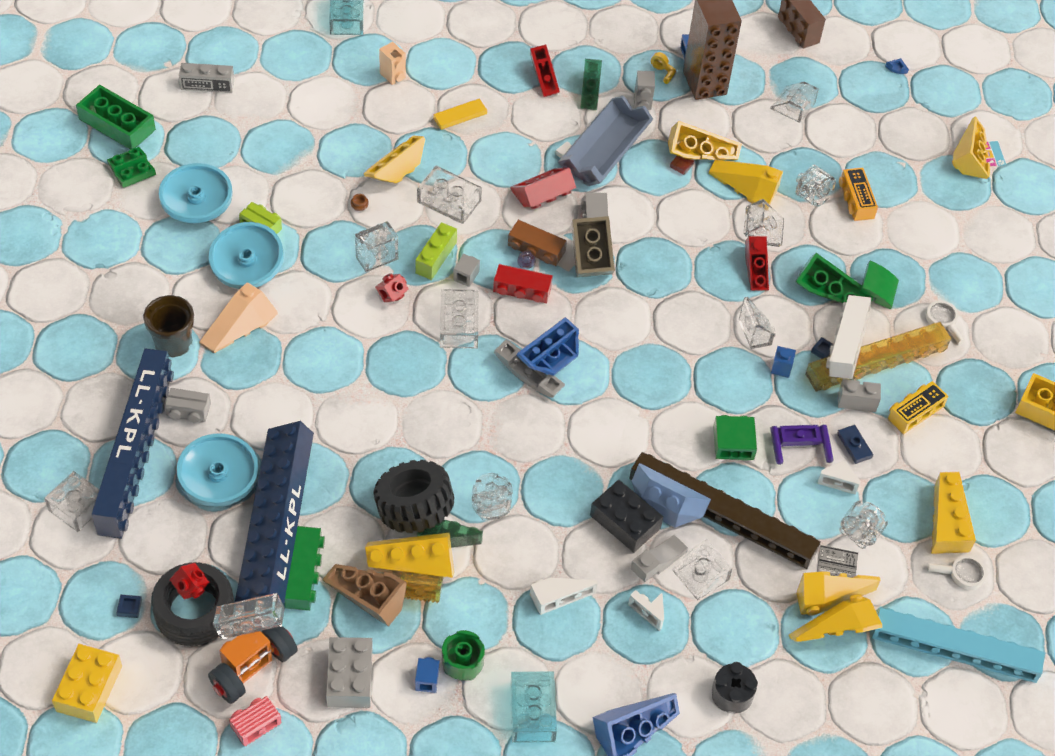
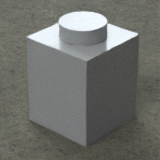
M463 254L453 269V281L470 287L479 273L480 260Z

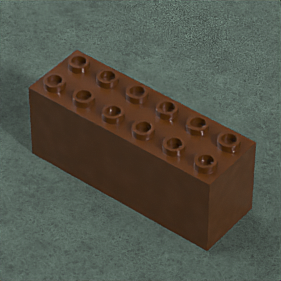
M695 0L683 73L695 100L723 96L728 93L742 23L733 0Z

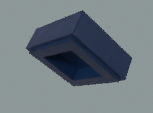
M821 337L811 349V353L827 362L833 343Z
M120 594L116 612L117 616L138 618L142 597Z

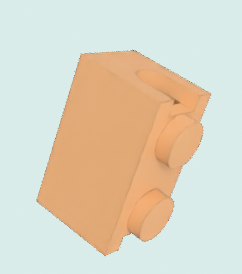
M394 42L380 48V74L392 85L395 84L396 80L401 81L406 78V53Z

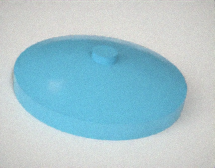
M202 163L187 164L172 170L165 176L159 187L160 203L164 211L172 218L187 223H202L217 218L227 210L233 197L232 184L229 177L219 168Z
M255 222L238 223L226 228L214 239L209 251L210 266L216 278L223 284L236 289H241L247 282L254 287H259L269 282L279 272L284 259V250L279 236L268 226Z
M209 434L194 440L182 451L177 463L178 482L183 492L193 501L206 506H227L240 501L251 492L258 479L259 468L255 452L245 441L229 434Z

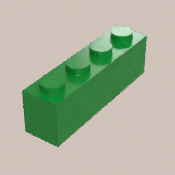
M297 527L285 596V608L310 611L311 603L316 601L314 584L318 585L319 582L317 566L321 567L322 554H320V548L324 549L325 536H322L321 528Z

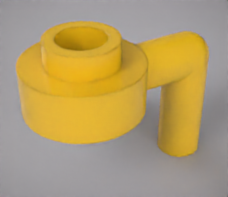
M656 52L651 58V64L658 70L665 69L668 71L663 79V82L668 84L675 75L676 69L668 64V57L664 53Z

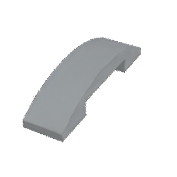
M506 339L494 350L499 360L517 378L539 393L553 398L565 386V383L557 377L529 368L516 356L521 350Z

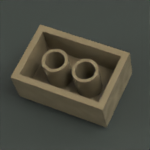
M609 216L573 219L571 229L576 277L613 274L615 267Z

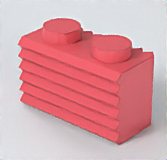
M268 696L262 699L256 698L248 708L235 711L229 719L230 727L244 746H247L282 723L280 713L271 703Z

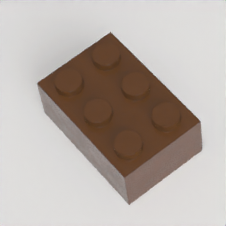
M781 0L778 18L786 26L788 32L793 35L796 42L803 49L819 44L826 19L811 0Z

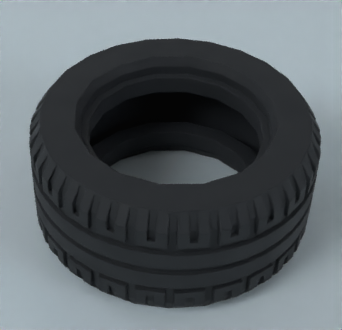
M192 562L171 568L159 578L154 586L151 606L156 625L167 639L176 644L198 646L212 642L228 629L233 620L235 605L231 584L223 572L206 563L193 562L196 563L209 581L204 590L211 593L216 601L210 612L200 618L184 619L171 611L173 601L180 594L170 579L181 566L192 564Z

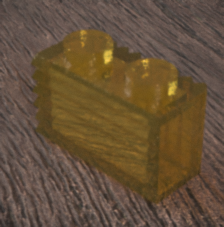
M402 571L400 579L407 583L404 599L411 598V600L415 599L416 601L419 599L424 602L427 600L428 602L432 601V603L440 601L444 577Z

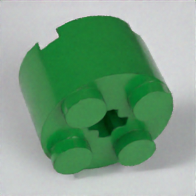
M460 630L451 636L449 635L444 640L442 645V666L445 674L457 680H474L484 666L485 646L477 634L467 630Z

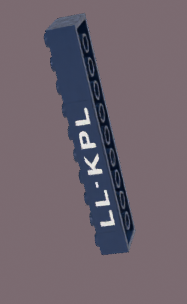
M144 348L91 514L98 536L122 539L124 531L128 530V517L134 510L133 500L134 497L138 496V484L144 477V464L148 463L149 448L154 444V431L159 428V415L163 414L164 399L169 394V382H172L174 378V371H171L172 361L169 359L168 351Z
M301 420L269 428L267 431L234 605L247 615L279 610L284 607L314 432Z

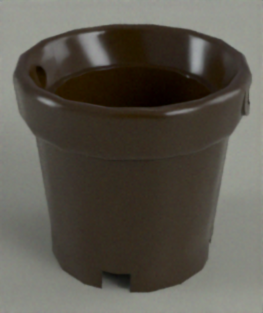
M175 295L160 296L152 300L144 310L143 320L146 329L153 338L155 349L168 351L169 357H178L187 353L190 344L193 342L194 311L192 305L186 299Z

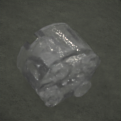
M813 164L804 174L800 173L797 176L796 182L798 184L795 194L812 206L819 207L829 199V192L833 193L836 180L833 176Z
M496 473L484 474L476 480L472 488V506L482 520L500 519L509 514L513 494L512 485L509 480L504 476L503 478L498 476Z
M856 501L842 518L839 531L842 535L854 541L859 548L865 549L867 546H872L876 543L886 529L888 521L885 522L884 518L886 516L877 506L869 502L862 504L860 503L861 501Z

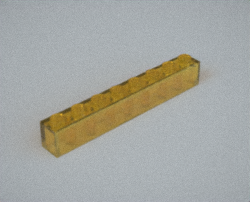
M937 322L861 346L852 379L829 376V368H826L827 358L808 363L805 375L815 391L827 390L832 386L841 385L842 379H861L866 375L877 374L881 370L892 369L897 365L910 363L921 357L926 358L937 352L942 353L947 350L951 337L942 323Z

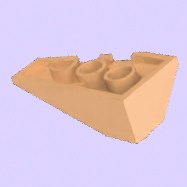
M247 282L235 293L199 343L211 352L216 353L233 344L234 340L244 335L246 337L250 335V332L259 327L261 329L265 327L278 312L261 290Z

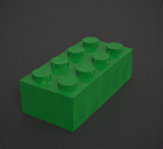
M100 84L76 104L79 120L128 149L136 148L156 130L152 114Z

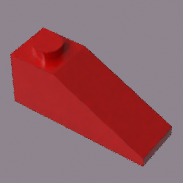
M547 45L530 48L531 60L543 97L560 93Z

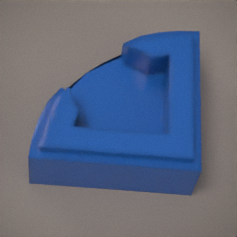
M901 58L886 62L885 65L887 69L897 74H908L909 71Z

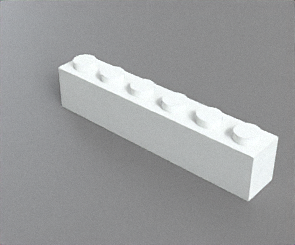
M849 295L847 302L843 303L839 324H837L836 334H834L833 346L830 348V357L827 358L826 368H829V376L853 378L870 315V297Z

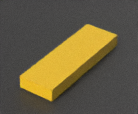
M479 98L433 114V119L442 130L487 114V108Z

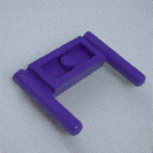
M827 425L770 427L776 464L781 465L784 462L781 445L807 446L823 443L826 462L832 463L834 461Z

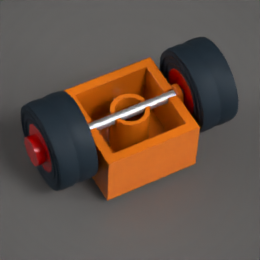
M278 622L271 623L262 631L252 624L250 627L242 629L232 641H227L219 650L222 663L208 673V678L217 695L232 704L246 693L243 683L270 663L272 655L279 661L285 662L298 651L297 645L291 633Z

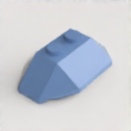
M642 464L638 465L632 479L635 493L664 516L663 522L673 527L702 518L711 500Z

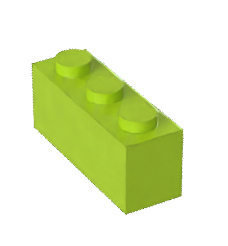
M442 222L439 224L415 260V274L430 280L434 278L457 243V228Z

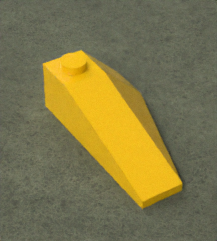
M976 116L972 118L953 153L952 164L961 174L988 179L990 176V164L986 163V157L989 155L984 146L987 144L985 128Z
M678 121L671 127L668 139L670 153L685 159L738 160L742 145L739 142Z
M714 160L708 174L724 185L728 184L733 187L734 192L746 196L750 203L768 209L780 186L783 171L767 165Z
M824 571L803 573L796 592L801 615H817L844 600L850 599L852 595L861 594L864 596L876 591L881 581L880 577L857 575L850 578L845 573H840L838 576H830V572Z
M861 594L850 596V599L840 602L789 634V638L795 642L821 639L826 633L836 636L843 635L846 630H855L856 633L882 628V623L871 600L863 597Z

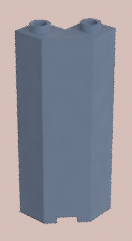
M624 96L612 98L558 163L562 168H570L573 178L576 176L582 179L583 184L587 186L600 184L653 121V117L645 106L633 109Z

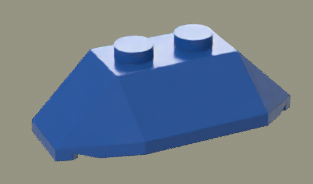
M565 317L519 351L516 356L529 368L554 376L578 357L579 329Z

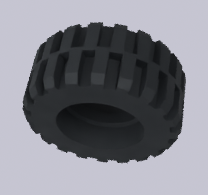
M421 459L420 461L410 460L408 463L402 462L399 463V466L391 467L388 472H384L381 475V479H378L373 491L381 521L388 528L395 529V531L403 533V531L407 533H413V531L423 532L424 529H431L435 527V524H440L444 521V517H448L455 499L447 471L433 461L428 462Z

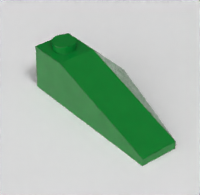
M818 253L809 258L796 279V283L810 293L840 303L847 302L849 295L870 297L871 301L874 298L860 292L861 284Z

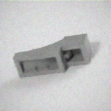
M673 535L651 550L646 549L632 560L631 570L646 582L656 573L659 575L687 553L688 547Z

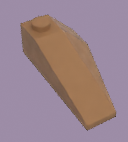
M335 564L322 579L330 587L387 626H390L402 610L407 583L392 573L384 572L383 574L370 569L365 571L358 570L356 567Z

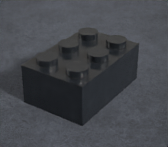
M619 479L592 502L590 516L633 553L661 529L664 517Z

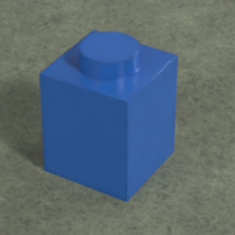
M777 346L771 374L789 378L796 350Z
M431 657L418 658L415 691L437 692L440 660H435Z

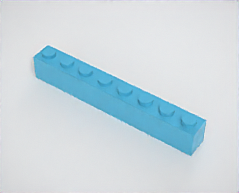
M880 607L877 613L882 623V628L873 630V639L1037 683L1042 675L1045 652L1039 651L1034 647H1025L1015 642L1002 641L993 636H984L971 630L958 629L953 625H943L931 619H921L912 614L896 612L890 608Z

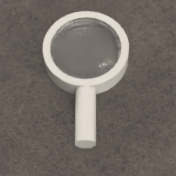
M946 301L932 302L926 311L927 322L936 329L948 330L959 345L964 343V338L955 327L958 319V311L955 306Z
M961 556L954 561L952 566L928 564V571L951 574L955 584L967 590L979 588L987 576L984 564L972 556Z

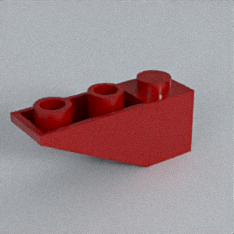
M749 236L745 240V258L750 290L769 291L767 236Z

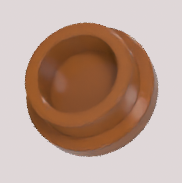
M356 194L351 199V207L355 210H365L369 205V201L364 194Z

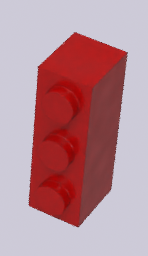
M499 264L494 278L493 292L547 304L552 288L553 275Z

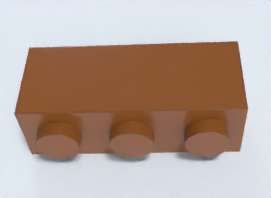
M519 219L508 234V246L531 257L538 258L547 264L557 266L566 252L567 240Z

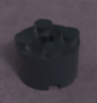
M740 662L727 664L716 673L712 686V699L716 706L725 712H744L752 704L758 681L754 673Z

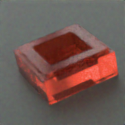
M676 156L670 163V167L685 175L694 165V160Z

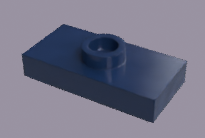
M855 424L838 430L837 435L855 464L873 458L874 454Z

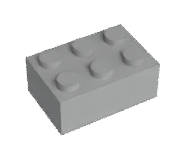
M329 637L327 707L370 708L373 657L372 638Z

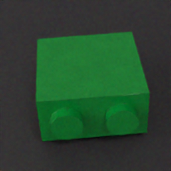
M744 415L716 416L713 425L715 459L754 460L757 452L755 417Z

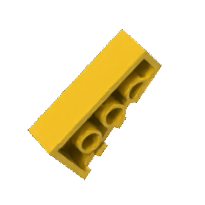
M940 472L934 486L931 554L970 552L976 538L960 472Z
M449 533L368 542L365 546L368 567L453 578L455 573Z

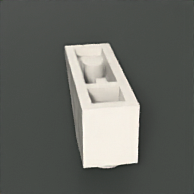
M540 579L531 585L530 596L539 614L542 615L596 594L598 583L596 580Z

